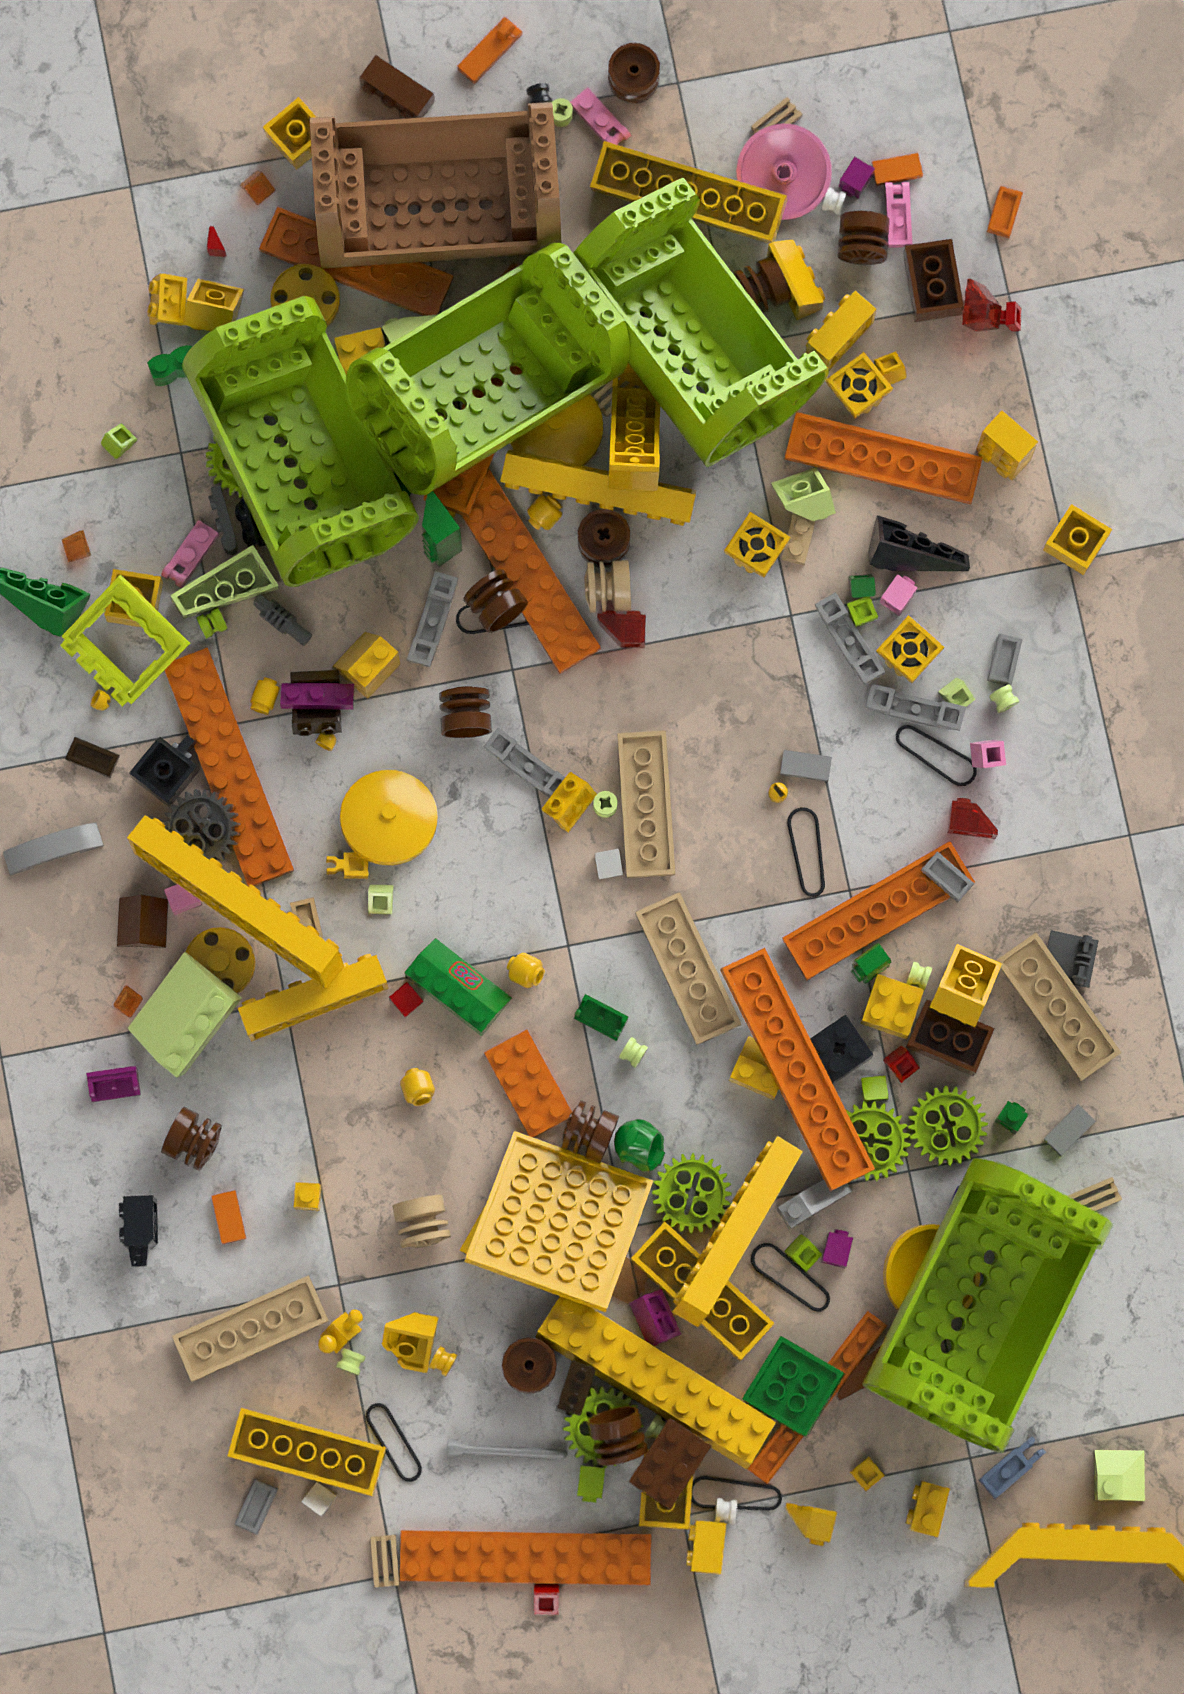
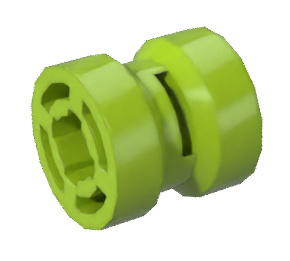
M218 607L211 610L208 615L202 614L196 617L206 639L212 637L217 631L223 632L228 629ZM208 618H210V621H211V623H212L214 629L211 628V625H210V623H209V621H208Z

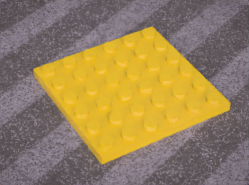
M514 1131L465 1257V1262L606 1313L653 1180L603 1162L600 1164L578 1153L574 1154L572 1151L564 1150L561 1147Z

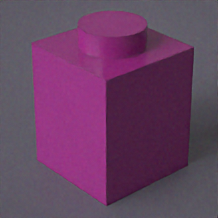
M854 156L840 178L838 187L841 188V191L846 192V196H854L859 199L872 179L875 168Z
M834 1229V1233H828L821 1263L841 1268L847 1267L853 1237L848 1236L849 1232Z

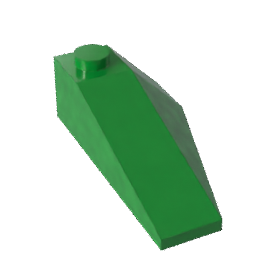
M0 567V595L36 625L52 635L61 637L80 617L90 598V593L70 584L62 583L61 586L49 584L46 578L40 577L39 580L26 578L25 573Z

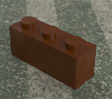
M377 55L374 56L359 77L360 85L364 92L371 96L375 94L381 98V102L391 109L394 107L399 110L401 116L405 119L423 118L435 102L433 92Z

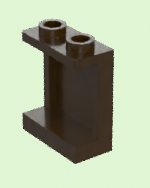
M339 670L290 672L291 683H340ZM292 709L293 735L309 736L311 734L333 735L335 733H342L341 710Z
M572 1360L555 1411L569 1416L571 1414L577 1416L582 1414L596 1371L594 1367Z

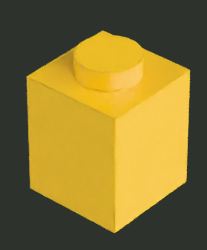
M295 1182V1210L320 1211L321 1184Z

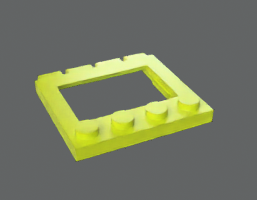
M120 575L62 635L65 640L60 646L71 657L78 652L80 656L76 659V662L88 674L96 670L98 673L93 679L106 691L111 687L115 688L111 696L123 707L127 702L130 704L134 703L191 643ZM112 601L125 610L126 614L133 621H136L144 629V632L150 638H153L165 651L158 660L155 659L144 670L135 683L83 634L106 611L105 609Z

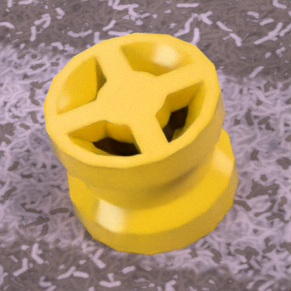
M440 1346L429 1368L440 1370L441 1374L446 1377L458 1355L455 1353L450 1354L445 1351L444 1347Z

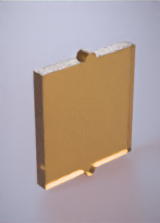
M627 1257L625 1258L612 1296L629 1304L638 1299L641 1291L645 1290L644 1285L648 1276Z

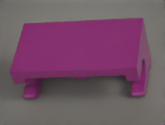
M136 1066L86 1073L91 1102L141 1095Z
M662 1289L641 1296L629 1303L645 1341L655 1347L681 1335Z

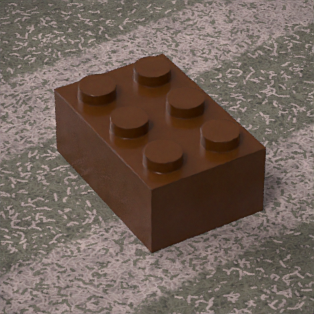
M952 239L905 245L903 258L914 321L920 322L962 315L964 303Z
M926 999L906 1048L974 1077L995 1028L979 1021L975 1027L962 1023L960 1020L930 1008L932 1001Z
M669 1418L628 1483L668 1510H671L712 1445Z

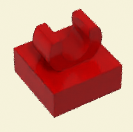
M1016 301L1006 302V310L995 311V320L998 321V324H1006L1012 332L1021 331V307Z

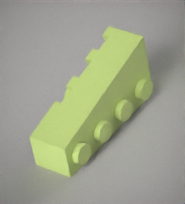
M252 545L171 594L170 598L182 618L185 619L211 611L217 607L221 608L256 597L259 594L262 595L278 590L279 586Z

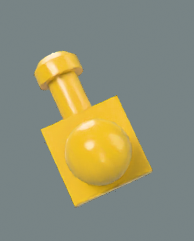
M353 1309L348 1314L344 1312L334 1320L320 1335L321 1338L318 1341L320 1351L323 1353L334 1351L336 1354L340 1352L352 1338L362 1331L358 1326L363 1320L362 1313L359 1310Z

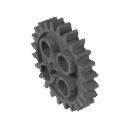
M194 789L193 796L190 792H185V800L177 797L178 805H169L173 812H165L169 821L162 823L168 827L170 833L172 831L179 833L185 839L183 842L189 846L195 845L198 840H201L203 843L201 849L204 852L203 856L209 860L212 857L216 860L218 858L221 861H225L224 853H233L229 848L230 844H238L233 840V836H240V833L234 831V828L241 824L233 821L238 816V813H230L234 806L232 804L225 805L226 797H221L218 800L219 793L213 792L210 796V790L204 789L202 795L200 790ZM206 806L208 813L204 818H201L200 809ZM190 811L192 812L194 820L191 819V817L188 814ZM187 820L189 828L183 833L181 831V824ZM198 824L204 825V827L202 828L204 834L198 833V831H200V827ZM217 825H220L222 832L216 838L213 830ZM207 837L213 841L214 846L211 847Z

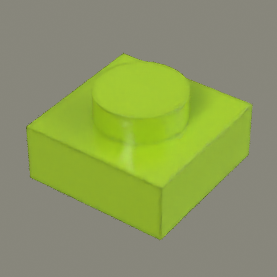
M863 597L846 605L855 627L878 619L870 597Z

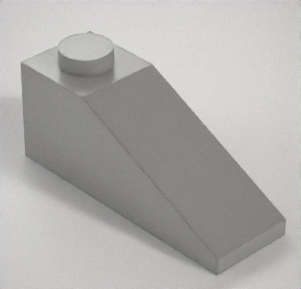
M823 1179L778 1206L776 1210L788 1229L791 1230L851 1193L852 1190L848 1183L829 1191Z

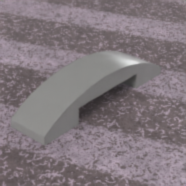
M435 571L407 661L427 667L431 666L458 582L457 577Z
M835 592L816 603L815 607L829 633L863 684L866 685L885 674V670L879 660L870 651L848 616V611L837 593Z
M876 684L871 685L866 703V708L888 716L931 727L957 731L961 729L966 710L965 706L945 701L940 703L896 692L895 689Z
M500 728L495 730L483 746L511 771L549 798L565 778L558 771L555 772L520 746L515 739Z
M95 822L30 840L4 851L3 854L11 876L33 869V866L77 852L83 853L104 845Z

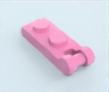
M588 87L570 102L576 113L603 142L606 141L618 145L622 140L626 141L631 137L628 129L613 116ZM614 129L617 133L614 136H610L608 133Z
M902 182L901 185L885 183L886 216L890 219L889 235L887 237L888 248L912 245L909 182ZM902 194V199H893V195Z
M198 520L171 561L163 569L161 576L166 579H172L175 581V585L183 588L219 536V533ZM178 565L185 569L181 574L175 571Z

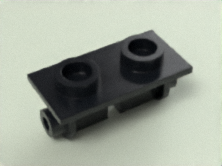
M242 498L236 505L235 515L242 526L243 541L247 544L248 548L252 545L255 547L257 544H259V547L265 546L266 544L244 498Z

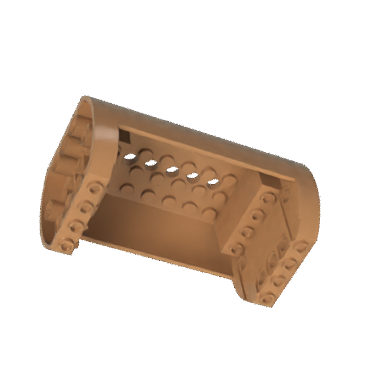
M552 102L528 104V111L347 123H336L335 116L310 118L315 217L322 269L531 255L550 243H562ZM482 201H490L493 206L488 210H483L479 206ZM460 202H465L469 205V208L462 212L456 209V205ZM435 204H442L445 206V209L441 213H436L432 210V207ZM413 205H418L421 211L414 215L409 213L408 209ZM388 207H395L398 210L394 216H388L384 213Z

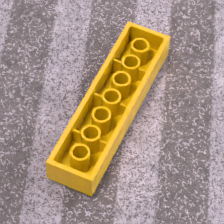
M604 141L590 185L592 191L632 203L684 178L700 199L698 209L691 218L693 221L768 244L775 242L788 201L786 195Z
M508 449L505 456L500 482L505 483L504 487L519 490V487L522 486L529 488L528 492L542 495L545 491L552 493L553 498L566 500L568 496L576 498V503L590 505V502L600 503L599 507L607 510H613L614 507L623 508V513L637 515L638 512L646 513L649 519L661 520V517L671 519L670 523L684 526L685 522L690 523L697 491L658 482L657 491L642 492L639 490L618 491L608 489L609 471L510 449Z
M778 1136L773 1142L768 1141L756 1158L755 1164L746 1175L741 1188L738 1189L732 1199L733 1202L722 1216L720 1224L708 1240L709 1243L698 1257L696 1265L688 1274L685 1280L686 1283L674 1298L673 1303L676 1306L672 1311L673 1313L696 1327L700 1326L711 1311L803 1151Z

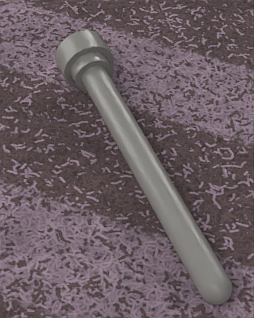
M448 1439L447 1459L457 1460V1457H462V1455L565 1459L567 1452L563 1449L463 1445V1442H458L456 1439Z

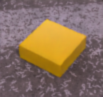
M869 1456L850 1471V1474L865 1492L885 1476Z

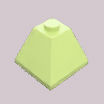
M816 467L771 483L784 508L811 521L822 520L836 513L830 489Z
M1094 1450V1500L1145 1501L1144 1451Z

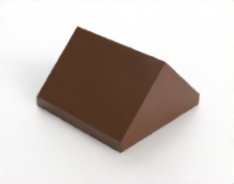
M147 895L119 898L117 947L166 948L168 899Z

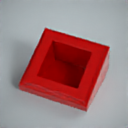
M210 226L207 240L209 256L227 257L225 248L214 226Z
M408 982L404 983L389 996V1000L405 1018L424 1002Z
M899 1046L883 1059L886 1066L900 1083L920 1069L910 1052L903 1046Z
M534 1584V1615H559V1584Z

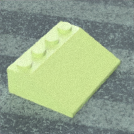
M184 952L127 1029L160 1065L177 1078L186 1074L242 997L188 953Z

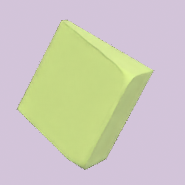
M959 678L953 679L939 690L941 697L949 703L967 707L975 700L964 681Z
M369 885L368 914L393 913V885Z

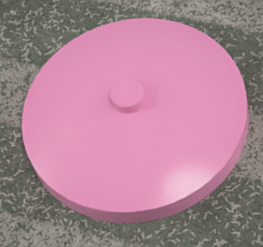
M775 124L761 129L746 142L737 162V181L786 195L788 201L782 220L796 219L813 211L825 198L832 179L831 159L825 145L811 131L793 124Z

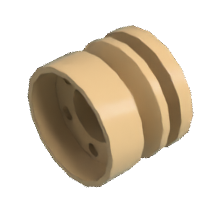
M599 561V572L594 573V563L587 562L584 583L585 600L589 606L590 613H596V602L600 601L602 612H606L607 601L613 602L615 612L631 611L629 561H612L611 572H606L603 561Z
M442 1195L425 1196L392 1205L395 1222H407L408 1225L398 1231L399 1236L410 1235V1237L400 1240L401 1248L427 1247L451 1237L450 1230H438V1228L449 1225L448 1220H436L437 1215L446 1212Z

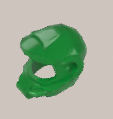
M642 1119L628 1121L621 1125L615 1133V1152L623 1164L629 1162L642 1172L651 1171L657 1166H661L665 1155L664 1136L651 1123Z

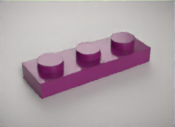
M281 683L280 707L281 709L354 710L355 687L354 684Z

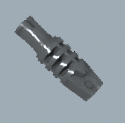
M261 594L254 600L253 605L261 611L259 616L282 634L288 633L303 646L309 642L312 634L298 624L296 617L274 599L269 601Z

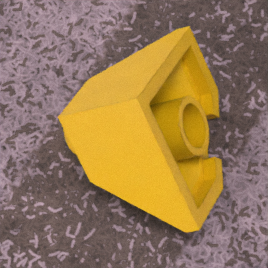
M414 1312L386 1323L382 1346L387 1351L391 1350L398 1358L397 1362L402 1368L427 1373L439 1317Z
M785 1503L786 1511L803 1537L810 1539L809 1544L824 1547V1542L830 1543L837 1512Z

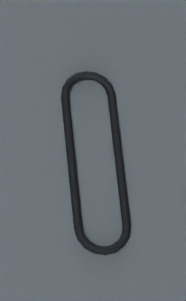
M381 1403L371 1405L366 1411V1420L381 1446L386 1447L369 1417L371 1410L375 1407H381L386 1411L418 1466V1473L415 1477H405L387 1449L386 1455L396 1472L406 1482L417 1480L422 1473L421 1463L390 1410Z

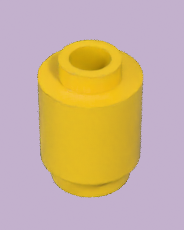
M264 677L263 680H257L250 703H252L251 710L264 715H268L269 711L273 710L280 691L277 681Z

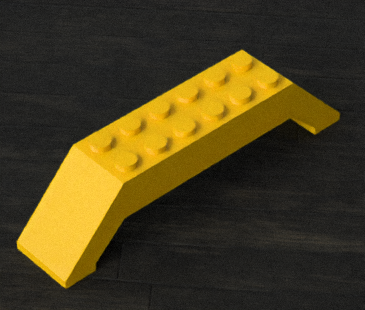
M627 364L626 369L620 376L613 379L608 489L618 491L639 490L642 492L657 491L660 461V405L629 364ZM625 381L631 382L625 388H618ZM634 385L640 386L639 388H632Z
M1025 1522L1022 1523V1527L1015 1528L967 1577L964 1587L994 1588V1581L1018 1559L1165 1564L1184 1583V1546L1172 1533H1165V1528L1150 1527L1147 1528V1532H1140V1527L1125 1526L1122 1527V1531H1115V1526L1100 1525L1097 1526V1530H1090V1525L1075 1524L1072 1525V1529H1065V1524L1050 1523L1047 1524V1528H1040V1523Z

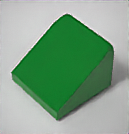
M872 574L848 577L853 598L876 595L875 578Z

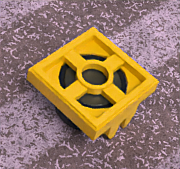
M865 352L858 355L826 379L827 385L854 418H857L863 412L865 414L869 413L873 406L877 407L881 403L882 398L893 391V387Z
M750 511L725 548L724 553L735 559L734 562L738 567L744 566L746 572H755L765 578L791 537Z
M908 615L879 646L876 652L886 660L885 663L890 669L893 668L896 675L904 676L912 684L945 647Z

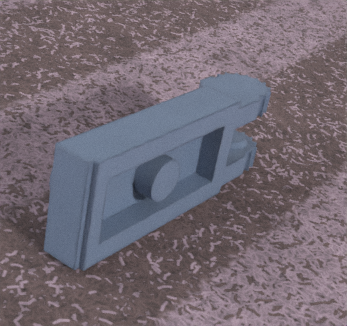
M1033 1436L1018 1448L1013 1449L979 1479V1482L994 1499L1033 1467L1032 1464L1046 1453L1041 1448L1029 1460L1022 1454L1024 1450L1031 1447L1036 1441Z

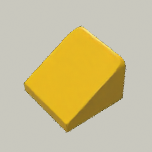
M896 351L874 360L877 369L890 385L906 379L905 366Z

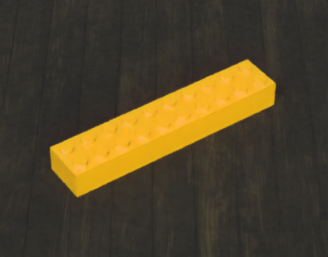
M145 815L128 835L127 839L136 856L180 885L190 894L327 989L343 969L342 954L339 952V946L330 939L325 941L319 937L320 933L310 925L305 927L299 923L300 919L289 911L286 914L280 909L281 906L271 898L266 900L262 897V893L255 886L243 884L240 876L233 871L228 873L223 870L222 864L211 857L209 860L203 856L204 852L196 845L192 844L189 846L183 842L185 839L176 831L170 833L159 819L155 817L150 819Z
M560 1296L535 1336L536 1339H540L549 1345L550 1348L571 1361L594 1367L596 1369L595 1376L619 1391H623L624 1394L664 1419L669 1420L671 1418L712 1445V1449L746 1470L751 1465L776 1423L603 1314L578 1302Z

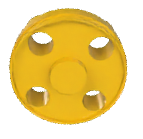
M299 264L286 269L275 280L271 290V308L283 304L275 301L279 295L287 297L284 303L302 296L313 298L324 317L327 327L334 321L340 308V295L336 282L325 270L315 265ZM304 273H310L312 278L304 281L300 279V276ZM331 296L335 298L332 304L323 303L326 297Z
M224 927L207 929L199 933L186 949V953L222 982L226 980L232 981L234 983L232 990L237 994L242 992L253 978L256 966L253 949L247 939L235 930ZM209 935H217L219 940L216 945L209 946L206 944L205 941ZM240 950H247L250 955L247 960L239 961L236 958L237 953Z

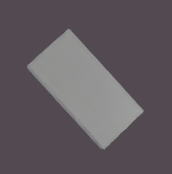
M1004 634L998 635L987 681L1005 686L1012 685L1023 639Z
M784 750L780 775L828 782L832 757Z
M938 851L921 869L927 877L957 903L974 885L968 877Z
M1078 1104L1043 1140L1058 1155L1062 1156L1096 1121Z
M255 1479L234 1525L258 1535L278 1489Z

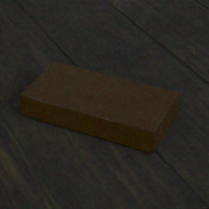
M74 737L65 759L111 778L120 755Z

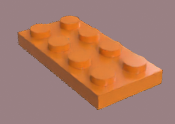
M528 1030L484 1052L528 1136L535 1138L569 1119L572 1111Z

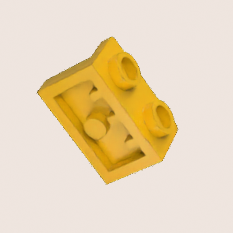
M160 273L149 283V293L151 294V303H149L147 315L150 317L149 324L155 325L161 322L182 326L184 325L187 278Z
M569 772L542 807V811L553 818L561 829L569 833L594 800L597 793L588 782Z
M920 1481V1485L915 1484L912 1499L916 1500L914 1509L908 1510L906 1524H910L908 1530L938 1537L950 1488L926 1481Z

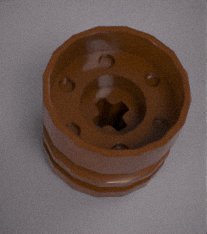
M861 210L843 213L840 216L839 233L844 237L838 241L840 248H838L837 257L844 262L858 265H876L887 260L886 250L888 242L884 239L889 235L890 219L884 214L873 211Z
M770 255L756 261V274L748 265L744 267L745 274L740 269L733 272V275L762 312H768V299L774 307H779L791 301L788 284L773 256Z
M503 569L495 570L480 579L467 591L463 598L465 604L471 606L472 613L477 614L481 612L478 617L479 622L488 633L496 632L507 626L528 605V600L519 589L510 590L513 586V581L507 578V573Z
M461 686L441 691L439 693V700L443 703L440 705V710L445 713H451L440 718L442 736L448 738H474L490 734L492 732L491 715L480 712L490 708V701H487L490 698L489 689Z
M580 1100L578 1106L571 1112L565 1126L561 1148L567 1150L571 1141H574L576 1144L573 1153L577 1154L581 1146L584 1145L587 1147L585 1158L600 1164L616 1128L619 1116L604 1110L599 1119L594 1118V1105L590 1107L586 1115L583 1113L586 1102Z
M183 1107L168 1131L161 1153L177 1160L183 1152H186L184 1164L189 1166L196 1157L193 1169L200 1171L216 1150L222 1125L216 1122L208 1131L211 1119L207 1118L201 1126H198L199 1114Z
M636 1407L614 1408L600 1412L588 1419L587 1425L591 1438L593 1440H600L593 1447L597 1453L596 1460L598 1464H621L635 1460L647 1453V1443L644 1442L645 1435L637 1431L641 1428L642 1423Z

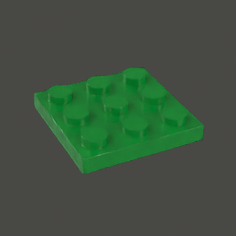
M780 1335L742 1400L807 1438L845 1373Z

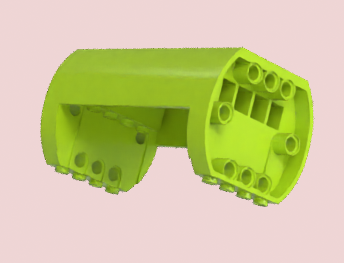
M681 178L614 211L580 243L573 254L624 318L630 341L628 364L703 464L708 468L774 432L783 425L822 386L829 374V369L815 351L809 354L804 353L799 359L795 357L691 219L698 209L700 199L687 181ZM640 311L645 312L649 318L642 317ZM654 330L661 332L663 337L657 336ZM668 349L674 350L677 356L671 355ZM682 367L687 368L691 372V375L685 374L682 370ZM696 386L703 388L705 394L700 393L696 389Z
M550 243L528 256L522 265L384 348H375L353 361L346 375V394L353 418L409 492L417 495H426L620 376L626 369L630 357L628 330L624 318L569 247L562 243ZM510 367H519L522 371V374H513L510 371ZM499 378L502 380L503 385L495 386L492 384L491 379ZM472 390H481L484 393V397H475L472 394ZM461 401L464 403L465 408L458 410L453 406V402ZM437 412L444 414L446 420L444 421V418L442 416L439 417Z
M302 296L213 329L189 350L182 364V369L284 584L289 587L304 585L382 555L408 536L419 520L418 513L406 491L402 492L390 465L352 416L346 394V374L325 332L327 324L316 301L308 296ZM272 416L276 420V424L273 426L267 425L264 422V417ZM282 437L286 441V445L284 447L277 446L274 443V438ZM284 459H293L296 462V467L288 468L284 464ZM294 480H303L306 483V488L298 489L294 485ZM307 500L313 501L316 504V509H306L304 502Z
M972 1159L866 1375L863 1386L954 1436L985 1449L1004 1453L1015 1430L1011 1427V1424L1095 1250L1103 1248L1113 1227L1112 1222L1105 1216L1020 1170L987 1159ZM988 1250H991L995 1256L991 1264H987L984 1260V1254ZM978 1272L984 1277V1281L980 1286H976L973 1282V1277ZM971 1295L973 1304L970 1308L966 1309L962 1304L964 1296ZM955 1317H959L962 1320V1327L957 1331L951 1325ZM945 1339L951 1342V1349L947 1353H943L941 1350V1343Z

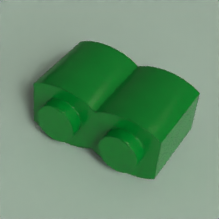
M192 346L178 347L170 354L154 356L147 362L155 386H165L174 382L178 377H186L182 364Z
M877 943L853 960V970H851V973L859 983L863 981V983L867 984L877 974L889 968L892 961L882 946Z

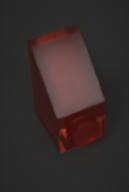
M957 798V801L952 800L947 833L996 839L998 829L977 803H971V799Z

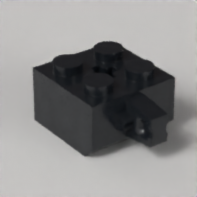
M187 735L180 744L174 742L173 745H170L163 738L159 737L129 772L131 778L170 808L169 805L176 801V798L180 796L200 771L199 767L190 760L192 754L189 753L196 742ZM168 769L169 774L161 776L160 770Z
M846 1014L810 1038L832 1084L838 1082L873 1057V1053ZM834 1045H837L838 1047L842 1046L844 1048L842 1051L843 1055H841L840 1053H833L835 1049Z
M153 1195L123 1196V1202L119 1203V1217L122 1218L124 1227L119 1228V1240L129 1250L131 1266L146 1267L149 1249H153L158 1244L157 1199Z

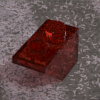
M967 279L962 325L975 332L999 329L1002 306L985 285L973 279Z
M606 610V612L597 613V624L620 648H645L646 615H641L640 611H627L626 614H617L614 610Z

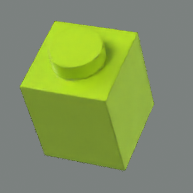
M580 1465L577 1496L582 1497V1502L597 1503V1498L602 1499L605 1468Z

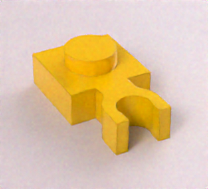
M344 852L343 859H338L335 856L326 857V863L331 862L336 866L334 868H327L326 875L343 872V879H368V861L355 852Z

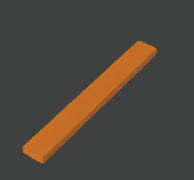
M869 1311L864 1314L828 1362V1364L845 1373L829 1402L887 1327L885 1323ZM781 1424L749 1466L748 1470L768 1484L803 1436Z

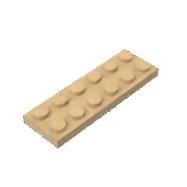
M666 730L617 733L627 878L674 876L675 859Z
M680 892L636 911L635 914L696 1045L741 1026L738 1015Z
M1034 933L996 960L1002 963L1000 968L1080 1081L1122 1053L1037 933Z
M308 1275L177 1333L172 1338L190 1380L194 1382L322 1325L329 1320Z

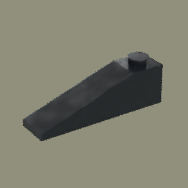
M877 515L868 550L869 565H873L877 569H887L890 571H969L968 554L943 542L933 543L927 538L926 534L920 532L917 535L906 530L907 525Z

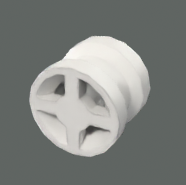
M829 188L821 210H831L836 215H840L846 192L838 193L834 192L833 188Z
M717 1498L714 1522L727 1521L729 1524L735 1525L737 1500L732 1499L728 1502L722 1498Z

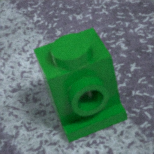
M1007 1101L995 1122L1015 1135L1028 1117V1113L1018 1103Z

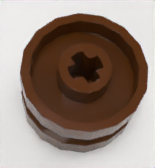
M628 43L615 50L609 60L608 83L613 94L618 99L627 103H640L648 100L655 94L659 86L660 62L657 54L650 47L641 43Z
M598 509L590 512L582 519L578 528V549L583 559L587 562H593L594 566L598 568L599 561H603L605 568H610L612 561L623 560L626 557L630 548V528L625 518L613 510Z
M530 1337L518 1339L508 1347L503 1355L502 1370L504 1378L510 1387L520 1393H539L547 1388L555 1378L557 1368L555 1354L549 1345L540 1339ZM529 1361L530 1363L532 1361L534 1368L532 1370L525 1369V1362Z

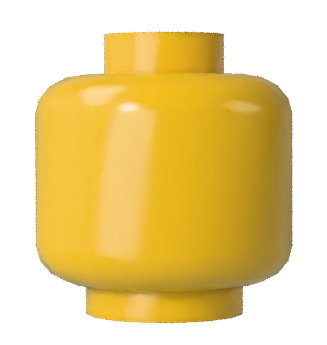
M550 494L547 497L540 495L527 509V513L531 517L528 522L537 530L540 528L550 530L562 517L561 509L563 506Z
M524 952L516 957H511L507 964L509 979L525 988L537 986L545 973L541 960Z
M412 1068L406 1071L405 1076L400 1080L401 1090L408 1103L414 1106H422L432 1100L435 1094V1087L427 1071Z

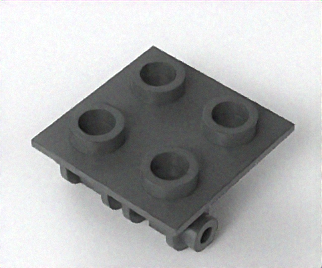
M1051 930L1047 946L1048 950L1073 985L1089 988L1099 940L1092 939L1093 937L1088 935L1081 937Z

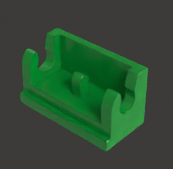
M587 994L584 995L574 1016L575 1020L615 1041L620 1037L629 1018L627 1015Z

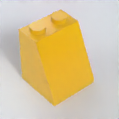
M364 632L332 668L339 670V674L350 684H354V687L368 699L400 666L398 651L381 636Z

